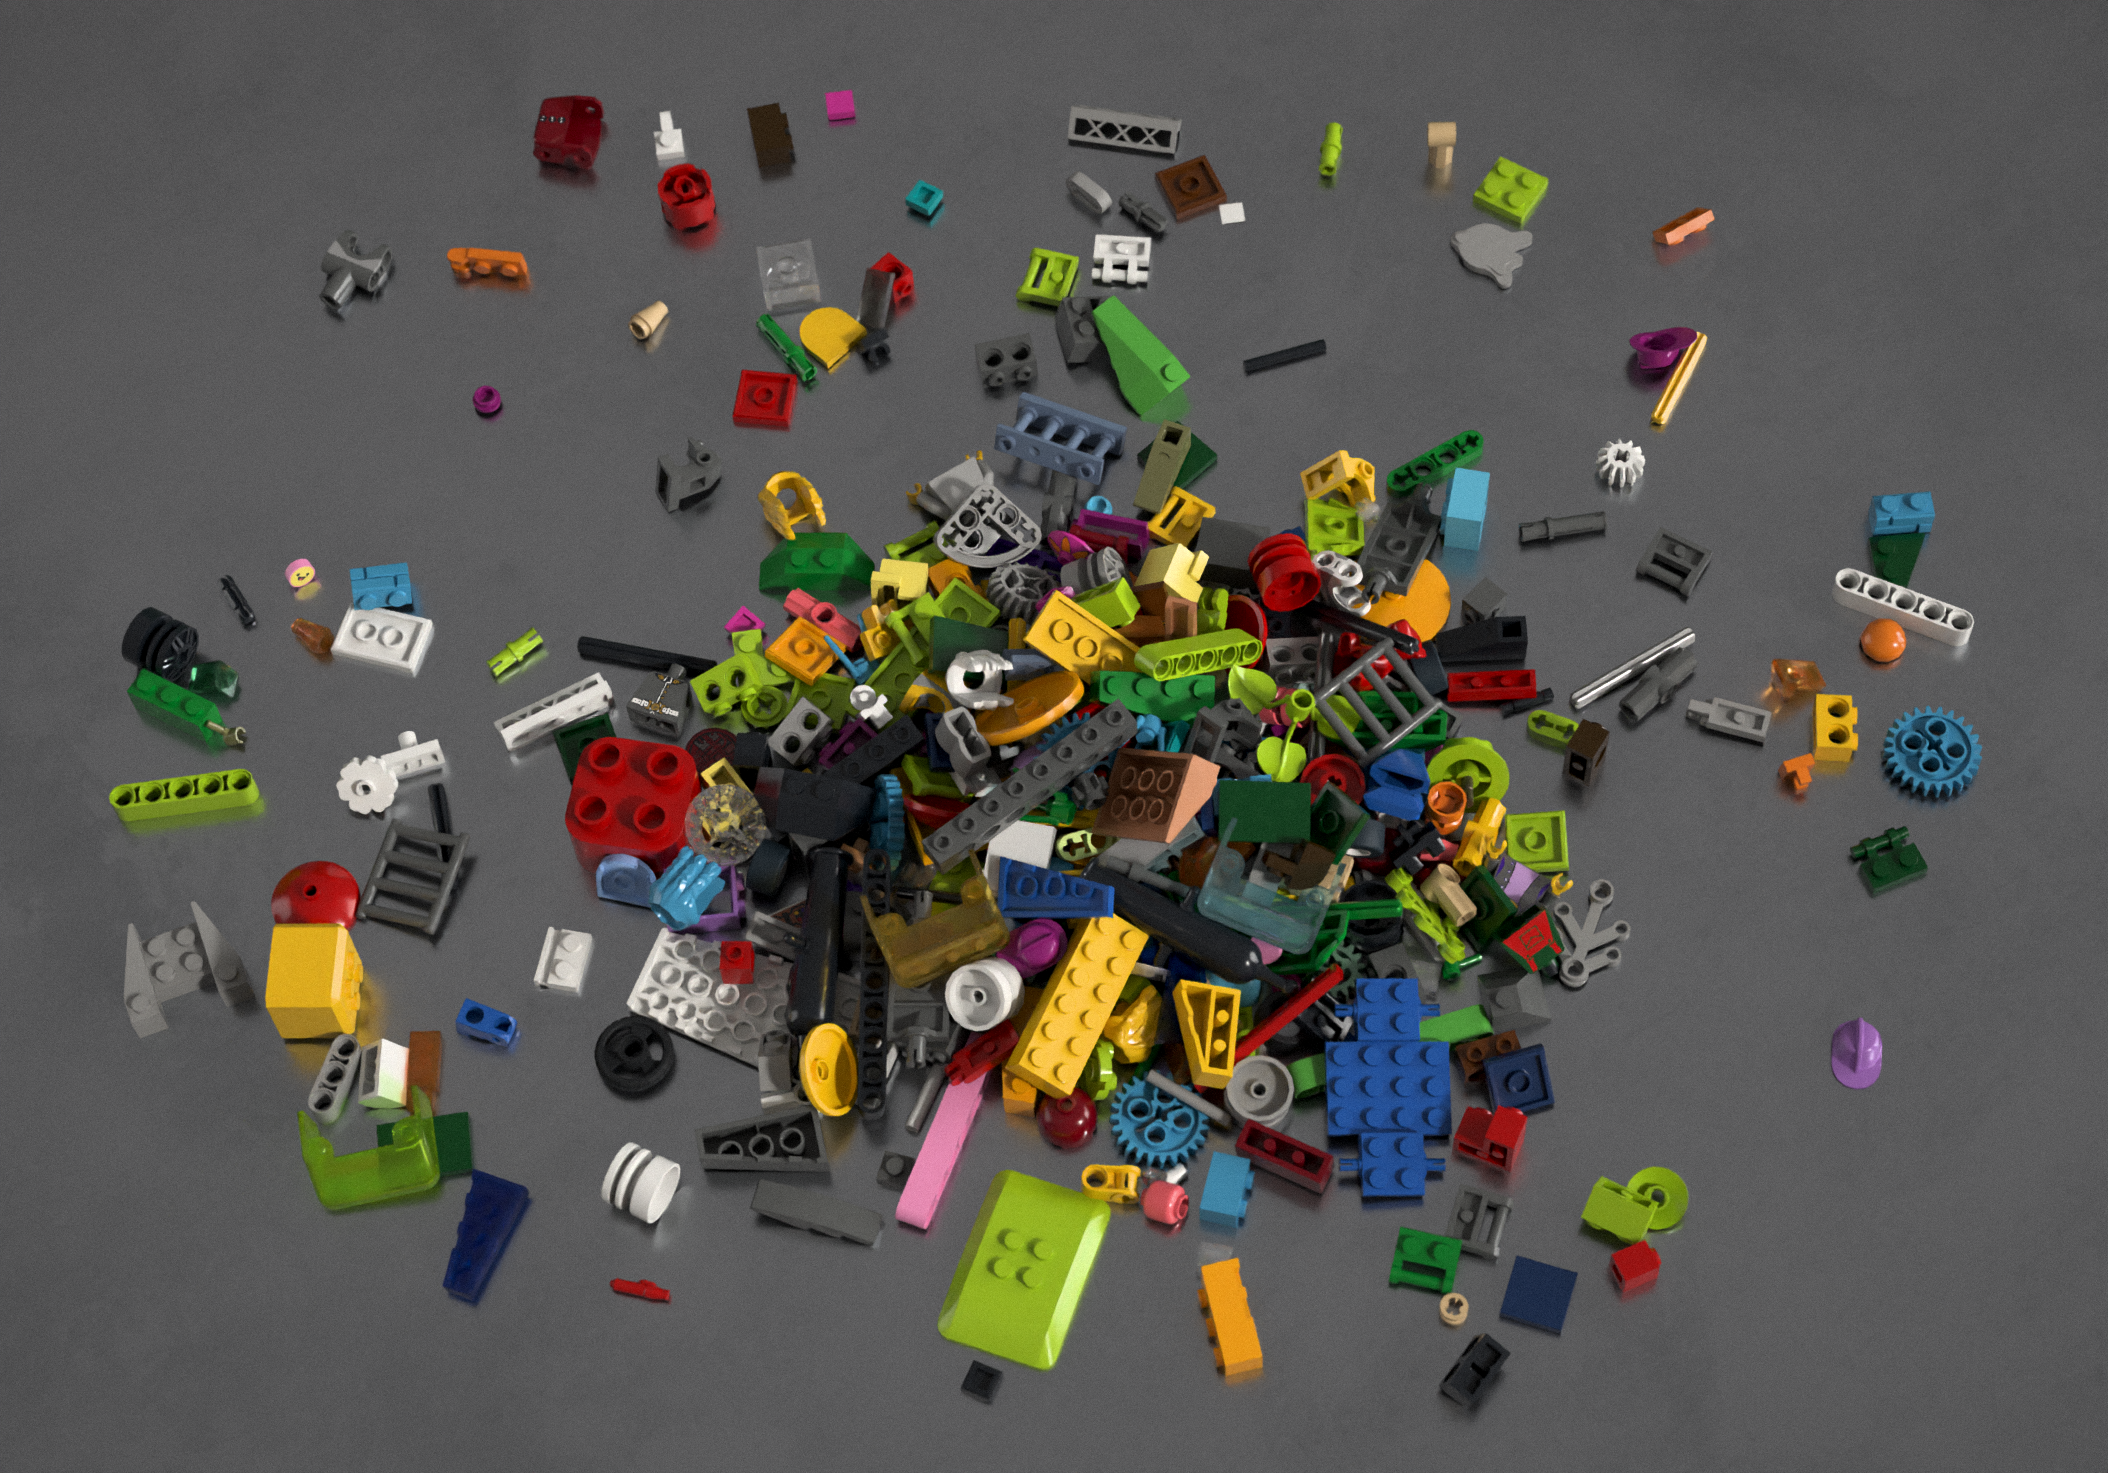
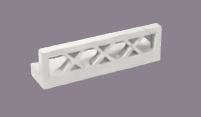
M598 672L495 721L494 725L508 752L511 753L551 734L552 731L568 726L615 702L607 681H604Z

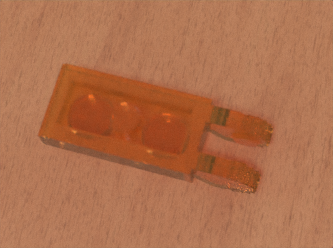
M441 1031L410 1032L406 1081V1107L408 1112H415L417 1092H426L424 1101L426 1111L434 1112L436 1092H439L442 1048Z

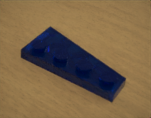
M473 1169L471 1179L473 1182L470 1193L466 1195L464 1203L466 1206L462 1222H459L456 1247L452 1249L443 1282V1287L446 1291L473 1300L529 1194V1190L525 1186Z

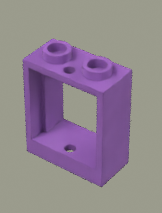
M735 862L718 864L722 870L717 876L723 879L725 883H730L731 913L701 915L698 924L691 925L681 931L672 930L667 925L669 932L682 935L686 933L693 934L741 929V918L746 917L745 901L740 900L739 891H744L743 873L737 872Z

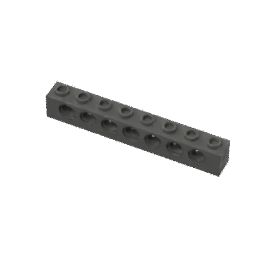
M1119 699L1115 700L922 841L924 852L942 875L1136 735L1138 733L1137 721Z

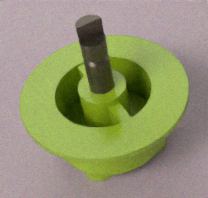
M1473 737L1450 738L1427 766L1430 778L1428 791L1440 782L1456 783L1466 793L1467 802L1464 813L1477 812L1482 800H1488L1490 797L1501 800L1509 786L1510 777L1507 764L1494 751L1491 742Z

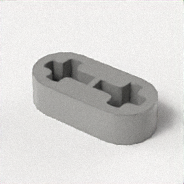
M1076 171L1066 179L1065 183L1068 190L1097 214H1102L1112 205V200L1108 193L1082 172Z

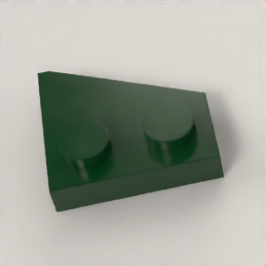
M1914 533L1869 537L1867 545L1874 577L1907 589L1924 542L1925 534Z

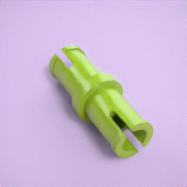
M1335 122L1326 125L1325 138L1320 146L1322 156L1319 171L1326 176L1336 173L1337 158L1342 150L1340 140L1343 127Z
M531 627L515 641L507 642L505 644L506 647L487 660L486 664L491 668L500 662L501 664L492 670L498 676L514 662H521L524 659L523 656L542 643L543 640L538 635L532 641H528L537 633Z

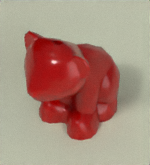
M1401 619L1386 626L1419 640V651L1414 652L1412 655L1394 649L1402 660L1420 659L1427 656L1425 649L1422 648L1420 636L1407 620ZM1351 632L1342 633L1339 639L1338 651L1334 654L1333 678L1375 645L1360 643L1358 634ZM1384 655L1370 664L1381 679L1394 669ZM1361 672L1348 682L1353 690L1370 691L1374 689Z

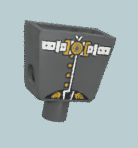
M672 664L667 675L656 671L650 672L627 703L626 708L629 719L681 737L692 700L690 684L684 681L687 670L678 664Z

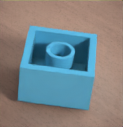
M1456 467L1454 478H1448L1446 500L1442 507L1440 534L1445 535L1444 546L1478 551L1488 499L1489 472Z

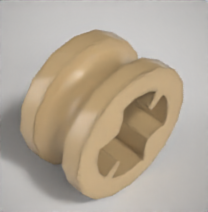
M1450 1293L1442 1298L1439 1314L1445 1323L1458 1325L1466 1319L1468 1303L1464 1296L1458 1293ZM1449 1303H1455V1307L1457 1304L1461 1306L1458 1315H1453L1452 1311L1450 1314L1447 1313Z

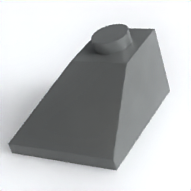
M1523 967L1477 976L1485 1010L1494 1032L1551 1021L1539 970L1534 974H1529Z

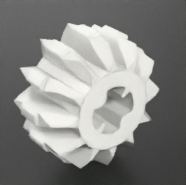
M1620 438L1616 441V444L1608 441L1605 444V448H1600L1598 451V460H1596V470L1599 471L1600 480L1608 479L1609 486L1617 482L1621 488L1625 482L1633 485L1636 478L1642 476L1645 465V458L1641 455L1640 447L1632 448L1633 443L1631 440L1626 444H1623Z

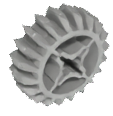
M1015 561L1013 565L1005 563L1003 567H997L996 571L992 573L987 584L986 598L989 599V603L1000 610L1003 619L1023 618L1026 625H1032L1039 614L1035 607L1036 603L1051 589L1062 587V585L1056 581L1057 576L1048 574V570H1041L1038 568V565L1035 567L1029 566L1027 562L1024 565H1020Z

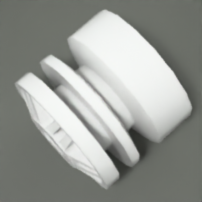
M629 1142L618 1152L608 1169L602 1186V1200L608 1204H615L619 1209H626L630 1206L631 1215L648 1223H653L662 1215L673 1197L680 1178V1166L663 1156H656L652 1159L650 1150L641 1149L640 1145Z

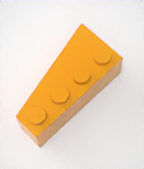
M1024 986V1003L1018 1014L1010 1019L1020 1037L1044 989ZM1009 1057L1002 1062L1004 1110L1007 1113L1035 1118L1041 1090L1005 1068L1010 1059Z

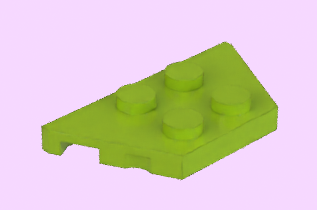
M1305 494V544L1310 553L1311 560L1319 552L1327 550L1334 551L1343 556L1361 555L1365 546L1363 512L1345 506L1334 498H1330L1329 502L1320 498L1310 500L1306 498Z

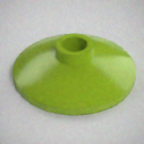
M1659 1166L1647 1167L1637 1172L1629 1181L1627 1188L1652 1199L1654 1191H1660L1663 1194V1200L1658 1202L1659 1204L1649 1229L1659 1230L1671 1227L1685 1214L1688 1206V1191L1681 1177L1672 1170Z

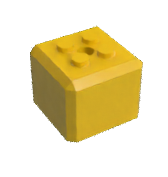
M275 924L272 934L265 1002L266 1008L281 1038H337L339 1035L355 1032L357 1010L360 1009L361 1002L359 986L363 981V966L348 931L342 924Z

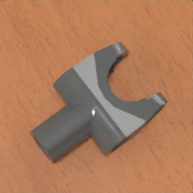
M350 230L344 231L328 249L321 263L322 272L332 276L319 294L321 301L328 307L337 310L342 307L355 286L369 292L374 291L390 266L392 260L391 247L382 244L368 254H355L354 250L358 243V234Z

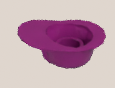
M1674 327L1655 332L1639 333L1632 336L1629 342L1630 346L1637 350L1640 368H1662L1671 365L1677 358L1680 349L1692 345L1697 340V332L1687 327Z
M1040 918L1033 920L1004 936L997 947L996 956L1012 964L1022 979L1031 977L1053 966L1062 959L1067 949L1066 933L1058 923L1051 919Z

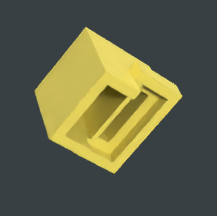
M1181 543L1152 549L1147 555L1134 586L1164 581L1169 596L1183 597L1197 603L1203 587L1196 581L1200 580L1209 556L1202 550L1190 552Z
M882 558L880 571L872 572L871 599L872 605H876L878 609L893 599L900 610L929 592L928 563Z

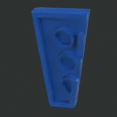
M1000 856L998 918H1113L1114 887Z

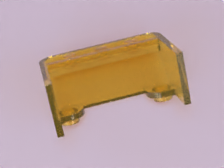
M974 848L968 850L977 875L967 879L961 885L960 895L964 903L907 927L904 918L897 913H887L876 918L866 895L860 897L868 923L899 986L914 988L954 971L961 966L996 953L1009 944L1010 933Z

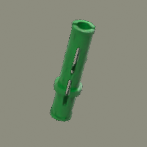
M769 314L760 316L756 321V327L782 354L784 362L788 366H792L804 381L812 379L817 373V368L806 358L805 351L792 342Z

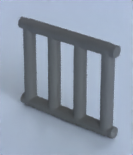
M1389 636L1313 694L1315 707L1356 757L1355 763L1359 765L1361 770L1374 762L1443 706L1442 701L1437 697L1434 699L1394 650L1392 647L1394 642ZM1382 655L1386 657L1424 705L1412 716L1370 665ZM1360 672L1402 723L1391 733L1385 730L1348 682ZM1337 690L1340 691L1379 740L1367 752L1326 702V699Z
M395 818L392 819L358 904L355 917L365 919L366 916L424 928V932L434 934L466 852L470 835L460 833L459 836L402 825V821ZM398 836L454 847L448 863L392 851ZM388 862L444 874L438 890L382 878ZM377 889L434 901L428 917L371 905Z

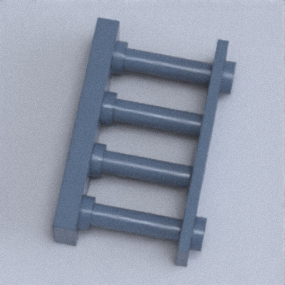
M1023 392L1018 400L1017 422L1012 428L999 423L994 443L995 450L1099 485L1104 463L1102 458L1106 452L1120 456L1124 450L1127 427ZM1028 425L1043 429L1038 437L1023 432ZM1054 434L1069 438L1064 446L1050 441ZM1080 443L1095 447L1091 455L1078 451L1076 448Z

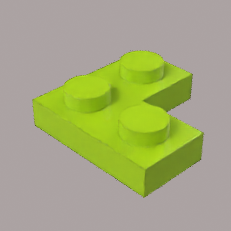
M761 629L732 633L734 655L741 653L749 656L763 686L775 687L795 683L796 677L764 657ZM743 672L737 676L739 686L745 680Z

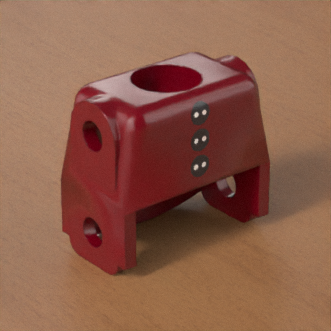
M580 95L545 98L541 103L533 136V155L541 161L551 162L568 168L589 169L596 157L601 139V119L604 117L602 102L597 100L596 97Z

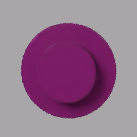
M491 386L478 388L473 396L474 407L482 413L495 411L501 403L499 392Z

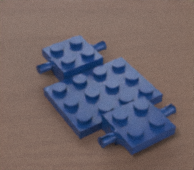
M1356 978L1353 1003L1334 1004V1010H1336L1334 1017H1353L1355 1042L1324 1043L1327 1136H1358L1357 1159L1339 1158L1338 1165L1340 1166L1338 1168L1339 1172L1357 1171L1361 1180V1197L1424 1196L1427 1171H1445L1446 1165H1434L1445 1164V1158H1427L1424 1152L1423 1136H1450L1452 1134L1449 1042H1418L1420 1040L1419 1023L1422 1016L1440 1017V1004H1421L1418 996V978Z

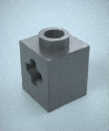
M1485 577L1462 599L1461 614L1469 624L1498 617L1506 609L1508 594Z

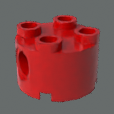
M687 163L675 165L663 173L664 177L661 179V182L659 179L657 184L658 195L661 201L662 213L672 223L674 228L683 229L685 227L697 226L713 218L715 197L713 195L711 178L706 170L703 168L701 170L697 169L693 164Z

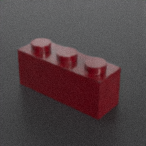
M1247 1119L1235 1144L1238 1157L1250 1159V1163L1322 1194L1335 1167L1333 1155L1250 1119Z

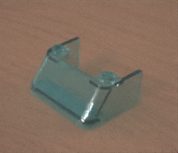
M1232 817L1198 897L1197 906L1200 913L1209 919L1293 954L1307 953L1314 944L1346 864L1340 862L1330 889L1316 885L1310 889L1303 890L1298 902L1241 878L1245 869V860L1238 851L1227 847L1238 819Z

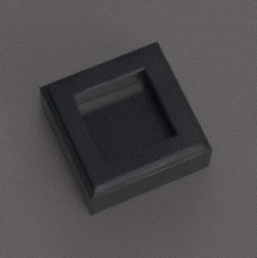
M973 1360L961 1386V1392L991 1403L1003 1377V1372Z

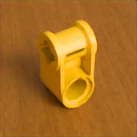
M1089 1165L1082 1172L1081 1192L1089 1198L1100 1199L1106 1202H1116L1119 1204L1137 1203L1140 1200V1195L1137 1193V1178L1141 1176V1170L1133 1165ZM1091 1179H1098L1103 1184L1099 1187H1092L1087 1182ZM1126 1181L1128 1182V1187H1127V1188H1125V1182H1126Z

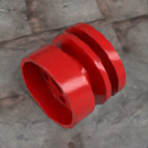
M1286 533L1268 537L1258 543L1250 552L1247 560L1250 572L1257 583L1264 605L1270 610L1279 612L1291 611L1304 606L1318 594L1321 587L1320 576L1314 563L1311 561L1310 553L1304 540L1298 535Z

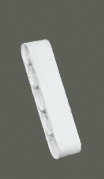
M1842 569L1836 575L1832 596L1840 605L1878 619L1890 618L1903 628L1952 646H1962L1969 640L1974 619L1964 609L1854 569ZM1842 585H1847V586H1850L1851 588L1848 589V588L1843 587ZM1871 595H1874V596L1879 597V599H1875V598H1872V597H1870V596H1871ZM1898 606H1905L1907 609H1902ZM1926 616H1932L1935 619H1929ZM1954 626H1959L1963 629H1956Z

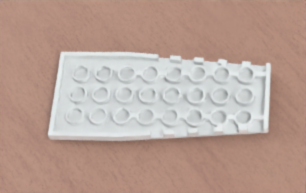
M662 928L627 1001L628 1009L758 1067L757 1056L761 1035L772 1030H782L785 1033H790L786 1026L784 1014L788 1000V977L790 968L794 964L785 962L782 957L774 955L766 957L755 954L754 984H723L719 969L721 942L714 940L711 943L699 940L695 935L686 933L683 936L669 932L668 928ZM838 972L834 1020L832 1024L842 1028L848 1035L860 994V979ZM792 1035L794 1067L797 1062L798 1042L797 1038ZM851 1039L859 1059V1041ZM881 1041L879 1045L865 1042L866 1047L869 1049H877L882 1044ZM888 1041L887 1077L900 1050L895 1042ZM875 1067L868 1068L864 1072L865 1077L868 1079H876L881 1074L880 1070ZM793 1077V1081H792V1082H794V1083H796V1084H797L798 1082H800V1081H797V1080ZM868 1098L864 1101L863 1105L873 1110L878 1099Z

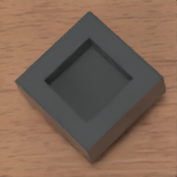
M885 1150L876 1177L877 1183L904 1190L915 1165V1158Z

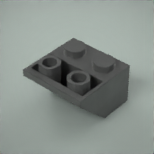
M1111 296L1062 298L1054 319L1067 363L1094 362L1109 354L1106 345L1102 342L1091 312Z

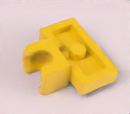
M893 599L880 606L879 609L876 605H872L862 612V618L867 631H864L859 636L870 662L888 656L901 641L895 630L889 628L884 621L887 615L894 611H899ZM910 618L903 622L909 631L914 626Z

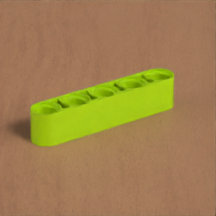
M1239 628L1145 645L1136 653L1134 665L1137 669L1155 680L1166 681L1227 669L1233 665L1242 666L1254 663L1260 657L1263 645L1255 637Z
M235 769L123 784L111 791L109 800L121 820L136 821L247 806L257 800L259 790L249 771ZM248 785L246 788L238 790L241 786ZM218 789L215 793L209 794L210 791ZM189 793L187 796L180 798L182 794ZM159 797L156 801L151 802L153 798ZM130 801L128 804L122 805L124 802Z

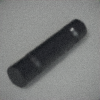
M1547 688L1541 690V692H1536L1537 698L1514 699L1511 702L1500 704L1503 715H1506L1513 711L1554 699L1552 689Z

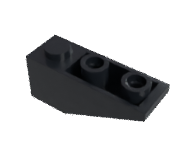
M1526 616L1494 617L1437 633L1436 644L1440 661L1526 658L1528 645Z

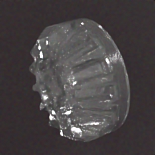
M727 784L709 787L699 793L687 809L684 822L686 844L693 849L696 856L704 855L708 863L714 861L718 866H736L747 861L762 844L766 832L765 814L755 797L743 788ZM725 808V809H729V810H731V811H733V812L731 813V812L723 811V812H720V813H719V812L716 811L715 809ZM736 815H738L741 819L743 825V832L739 829V822ZM703 820L709 824V832L712 836L709 842L705 840L702 833ZM724 821H727L730 824L727 828L728 830H725L723 833L718 830L720 827L719 823L722 824ZM715 841H730L734 846L727 849H718L713 847L712 844Z

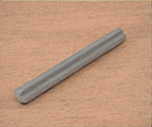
M1684 627L1570 694V702L1575 708L1583 707L1666 659L1679 647L1685 648L1695 641L1694 632L1690 627Z

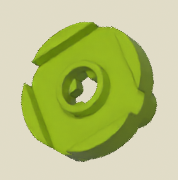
M1098 1038L1078 1078L1079 1087L1088 1092L1093 1101L1104 1100L1108 1096L1109 1091L1115 1090L1117 1086L1116 1074L1112 1072L1113 1045L1111 1042H1104L1100 1038Z

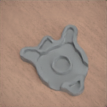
M1478 224L1466 230L1453 233L1450 244L1463 259L1465 267L1478 274L1491 277L1500 288L1506 289L1512 284L1511 272L1523 264V257L1517 254L1516 251L1529 247L1532 244L1533 236L1529 231L1510 232L1497 225Z

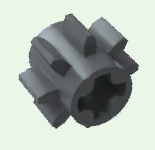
M1087 772L1075 779L1074 786L1071 788L1073 791L1071 796L1077 807L1083 805L1087 810H1095L1106 803V796H1109L1107 790L1110 787L1104 776L1097 778L1096 774Z

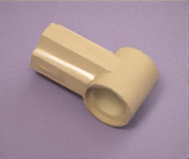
M1428 122V163L1433 164L1435 168H1445L1447 164L1452 163L1453 147L1456 146V122Z
M1441 863L1421 884L1420 889L1427 899L1440 905L1455 926H1462L1477 914V908L1458 885L1460 878L1457 872L1450 866Z

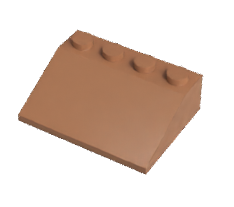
M1119 747L1107 783L1110 787L1107 790L1109 796H1106V803L1098 810L1091 833L1100 836L1170 844L1211 797L1213 788L1217 783L1220 766L1194 754Z

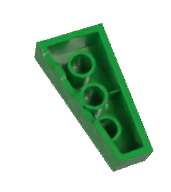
M1090 672L1091 703L1107 707L1119 699L1131 714L1136 716L1152 714L1157 716L1163 724L1184 720L1192 729L1198 711L1204 706L1210 710L1214 707L1215 676L1191 675L1166 681H1157L1144 672Z

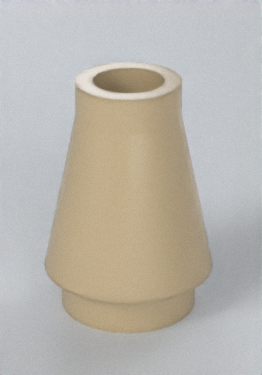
M661 301L654 302L652 305L631 316V321L628 323L630 331L639 339L651 337L663 317L668 313V309Z

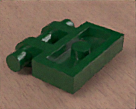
M1906 826L1898 829L1892 827L1885 830L1883 835L1873 839L1867 837L1860 840L1858 845L1850 847L1853 858L1864 855L1867 862L1860 864L1859 871L1872 894L1927 873L1928 866L1915 843L1903 847L1900 840L1910 836ZM1885 846L1890 848L1891 852L1882 856H1878L1876 850Z

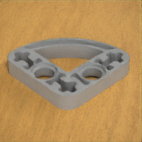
M981 484L971 491L934 535V545L943 555L960 564L977 568H993L1004 566L1005 563H1013L1026 556L1039 544L1042 534L1040 528L996 487L991 484ZM989 490L991 492L989 495L991 502H983L978 507V509L983 511L980 515L979 511L969 505V503L972 501L973 504H977L982 498L979 494L980 491L987 492ZM1003 508H1009L1013 512L1014 518L1010 524H1003L999 519V513ZM964 510H969L974 516V522L969 527H964L959 521V515ZM986 517L1017 544V546L1009 551L993 556L973 555L959 549ZM1020 519L1023 520V523L1019 524L1022 529H1032V541L1027 540L1023 542L1024 535L1018 529L1011 532V529L1018 525ZM953 522L954 526L963 531L964 534L961 536L960 533H956L951 539L954 543L953 546L946 545L944 547L942 545L944 542L942 535H950L955 530V528L950 527Z

